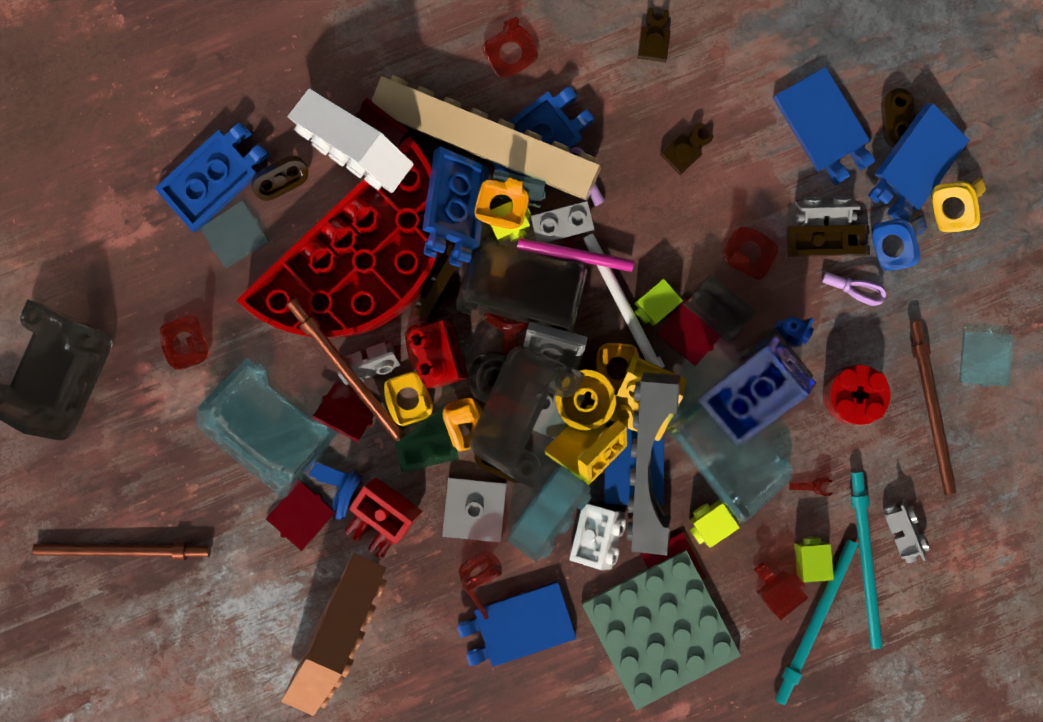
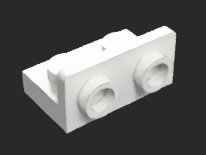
M583 503L569 560L599 570L612 569L619 557V549L617 548L619 538L623 535L626 528L625 512Z

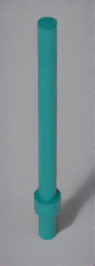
M863 471L851 472L853 487L851 505L852 508H855L870 648L881 649L883 646L867 507H870L869 495L865 493Z
M847 539L833 570L834 580L828 581L790 667L786 666L782 678L784 680L775 698V701L782 705H786L794 686L799 684L803 676L800 672L859 545Z

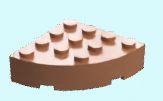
M353 553L306 646L307 651L302 656L281 702L312 716L315 715L320 707L325 709L329 699L333 697L336 689L340 687L344 677H347L354 661L351 658L355 650H358L365 635L363 630L366 624L370 622L376 609L372 601L375 596L380 597L387 580L382 579L386 567Z

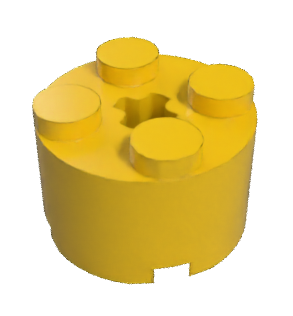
M579 370L564 378L558 386L555 396L556 408L560 417L569 426L578 430H593L604 425L613 415L616 407L615 390L611 382L601 373L593 370ZM591 392V399L595 400L594 405H587L586 409L581 407L582 402L578 400V396Z

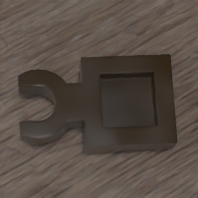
M649 8L646 22L650 28H641L637 59L666 63L671 31L662 29L669 19V11L664 10L663 18L655 20L652 16L653 8Z
M702 123L697 124L693 128L689 139L682 133L661 153V156L679 175H682L702 156L703 153L698 147L707 146L714 137L710 134L706 139L699 138L698 131L703 127Z

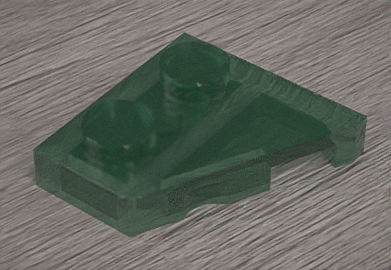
M447 404L442 405L438 411L395 443L402 473L460 460L458 450L452 445L443 420V408Z

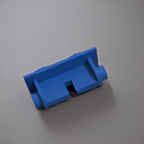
M789 317L786 320H779L774 324L773 332L776 336L787 341L784 348L798 347L802 343L806 344L812 336L814 328L811 325L814 319L800 320L796 317Z

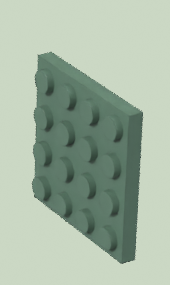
M686 549L582 602V606L636 711L741 656Z

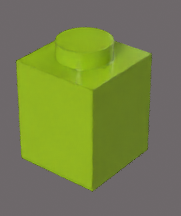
M663 279L634 303L638 308L635 310V313L645 324L650 322L654 326L683 300Z
M818 536L803 537V542L794 543L796 571L799 580L804 583L834 580L831 544L821 541V537Z

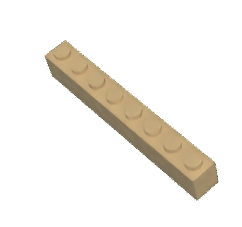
M392 75L391 79L381 76L372 102L401 125L588 201L601 170L600 165L596 164L597 158L584 152H580L579 156L569 153L570 147L557 141H553L552 145L542 142V136L530 130H526L525 134L515 131V125L503 119H499L498 123L488 120V114L476 108H472L471 112L461 109V103L449 97H445L444 101L434 98L435 92L427 88L418 86V89L415 90L407 87L408 81Z

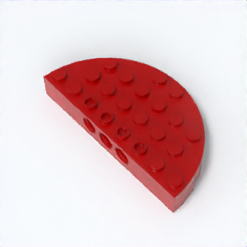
M408 136L397 147L414 165L393 193L382 186L377 190L363 179L236 301L259 320L275 328L312 338L310 334L306 335L299 327V320L286 305L291 299L296 297L309 315L313 314L321 325L319 327L328 339L346 338L372 331L385 325L407 309L428 284L440 257V252H437L435 258L424 254V246L430 235L429 232L423 231L422 228L431 166L414 140Z

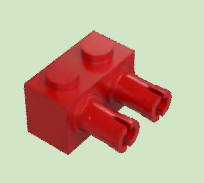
M441 320L410 331L408 335L409 345L419 361L416 364L417 374L426 388H439L469 378L453 322Z
M375 477L362 488L350 506L349 510L356 515L344 531L347 536H350L355 531L351 539L360 541L369 525H371L379 533L369 545L368 550L373 554L379 548L375 556L384 558L393 542L397 545L409 533L423 511Z

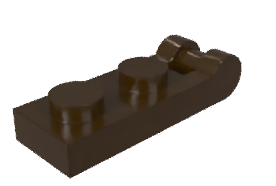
M869 225L790 226L787 228V256L870 255V246L867 245L866 235H869ZM849 235L854 236L855 246H849Z
M451 243L447 247L448 259L442 268L437 267L431 276L430 282L433 285L428 294L423 292L415 305L419 309L416 314L428 322L459 267L449 264L450 254L455 243Z

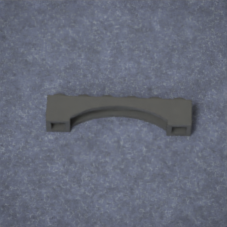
M644 372L641 382L635 383L634 400H640L639 411H634L633 429H638V439L632 440L631 457L636 458V468L631 467L630 485L635 486L634 495L629 496L628 513H633V523L628 522L627 540H632L631 552L667 555L671 516L664 514L654 492L651 477V452L655 437L669 414H677L680 375Z

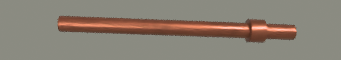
M296 297L291 299L286 305L299 320V327L306 335H311L395 442L400 441L405 434L319 327L321 325L313 314L309 315Z
M922 321L910 322L914 343L911 349L913 358H917L944 495H951L956 493L929 360V355H931L930 344L926 343Z
M174 542L173 545L34 544L32 553L34 556L172 557L173 560H186L187 557H210L211 547L188 545L187 542Z

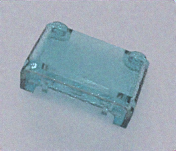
M246 358L197 407L196 425L209 439L273 492L286 498L335 440L338 432L314 419L311 421L268 385V372L260 363H253Z
M718 385L669 422L665 431L671 439H674L680 445L679 448L682 452H685L718 495V499L724 505H727L726 508L734 520L743 525L793 479L790 473L794 470L784 457L778 458L738 406L739 398L729 386L725 389Z

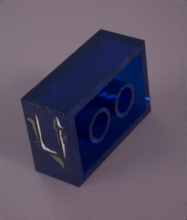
M774 336L709 387L698 401L739 447L809 396L816 382L780 340Z

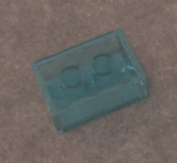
M559 464L509 531L507 541L536 563L540 557L546 559L556 545L554 544V538L560 532L564 535L572 525L574 520L571 515L577 508L582 510L592 496L589 493L591 487Z

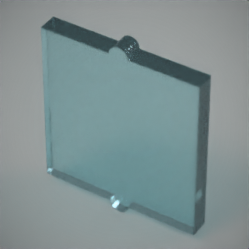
M494 170L493 180L505 182L508 178L521 181L523 183L522 188L528 193V205L541 208L542 200L546 198L547 194L544 191L546 181ZM506 195L495 196V198L512 201Z
M243 201L200 228L210 244V251L215 252L225 269L269 242L258 225L259 220L252 216Z
M985 331L984 333L963 332L959 382L980 384L981 387H987L988 385L1009 387L1013 336L992 334L991 331Z

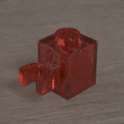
M763 562L753 569L765 583L756 593L779 620L785 618L808 599L807 595L803 592L806 586L795 573L791 576L783 570L775 576Z

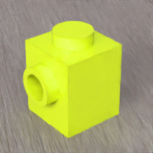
M510 201L496 207L491 212L498 217L507 216L513 209V202ZM528 206L524 222L519 228L507 229L490 225L498 243L507 239L514 242L527 235L525 231L530 230L529 221H531L530 216H532Z
M720 501L715 502L711 506L708 504L702 505L693 512L694 517L689 520L694 526L690 529V532L699 544L704 542L710 548L740 528L725 505Z

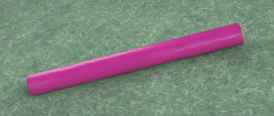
M519 238L517 243V249L629 272H632L634 260Z

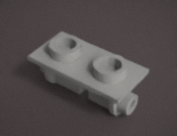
M835 196L833 200L824 201L820 197H805L804 201H795V205L801 210V213L796 214V224L802 226H824V216H829L828 226L851 225V223L857 222V213L853 212V210H860L861 207L848 196Z
M588 201L530 216L534 235L539 242L546 243L594 230Z
M385 341L366 349L368 359L364 360L360 351L344 357L363 382L369 377L377 374H387L393 368L401 366L394 354L395 350L392 343L386 344ZM337 372L343 383L347 386L350 385L342 374Z
M906 499L902 500L900 508H897L896 504L886 506L884 517L887 520L891 533L894 534L900 531L904 533L903 536L894 538L901 559H905L906 563H913L918 560L917 556L920 555L923 562L926 561L930 545L925 533L920 534L916 523L919 522V518L914 506H908Z

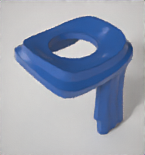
M918 216L910 222L905 219H894L877 223L873 226V245L878 262L883 270L904 269L912 267L920 261L921 254L916 236L923 234L927 230L923 216ZM888 235H897L902 239L904 250L901 255L890 256L885 252L883 241Z
M315 462L308 476L316 478L319 482L339 487L333 500V511L336 520L345 519L350 499L362 476L355 469L351 473H345Z

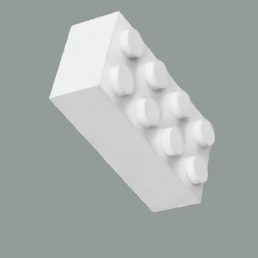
M311 89L306 91L287 116L296 124L294 130L306 140L312 138L311 142L313 143L311 145L325 156L329 153L328 156L342 167L347 163L346 168L358 178H361L364 174L366 176L364 180L377 190L382 186L393 193L414 165L381 132Z

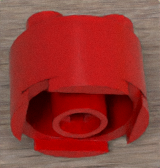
M865 365L849 366L837 370L826 381L823 389L825 407L837 421L844 424L865 425L881 419L888 409L891 398L886 376L876 369ZM852 391L860 393V399L852 397Z

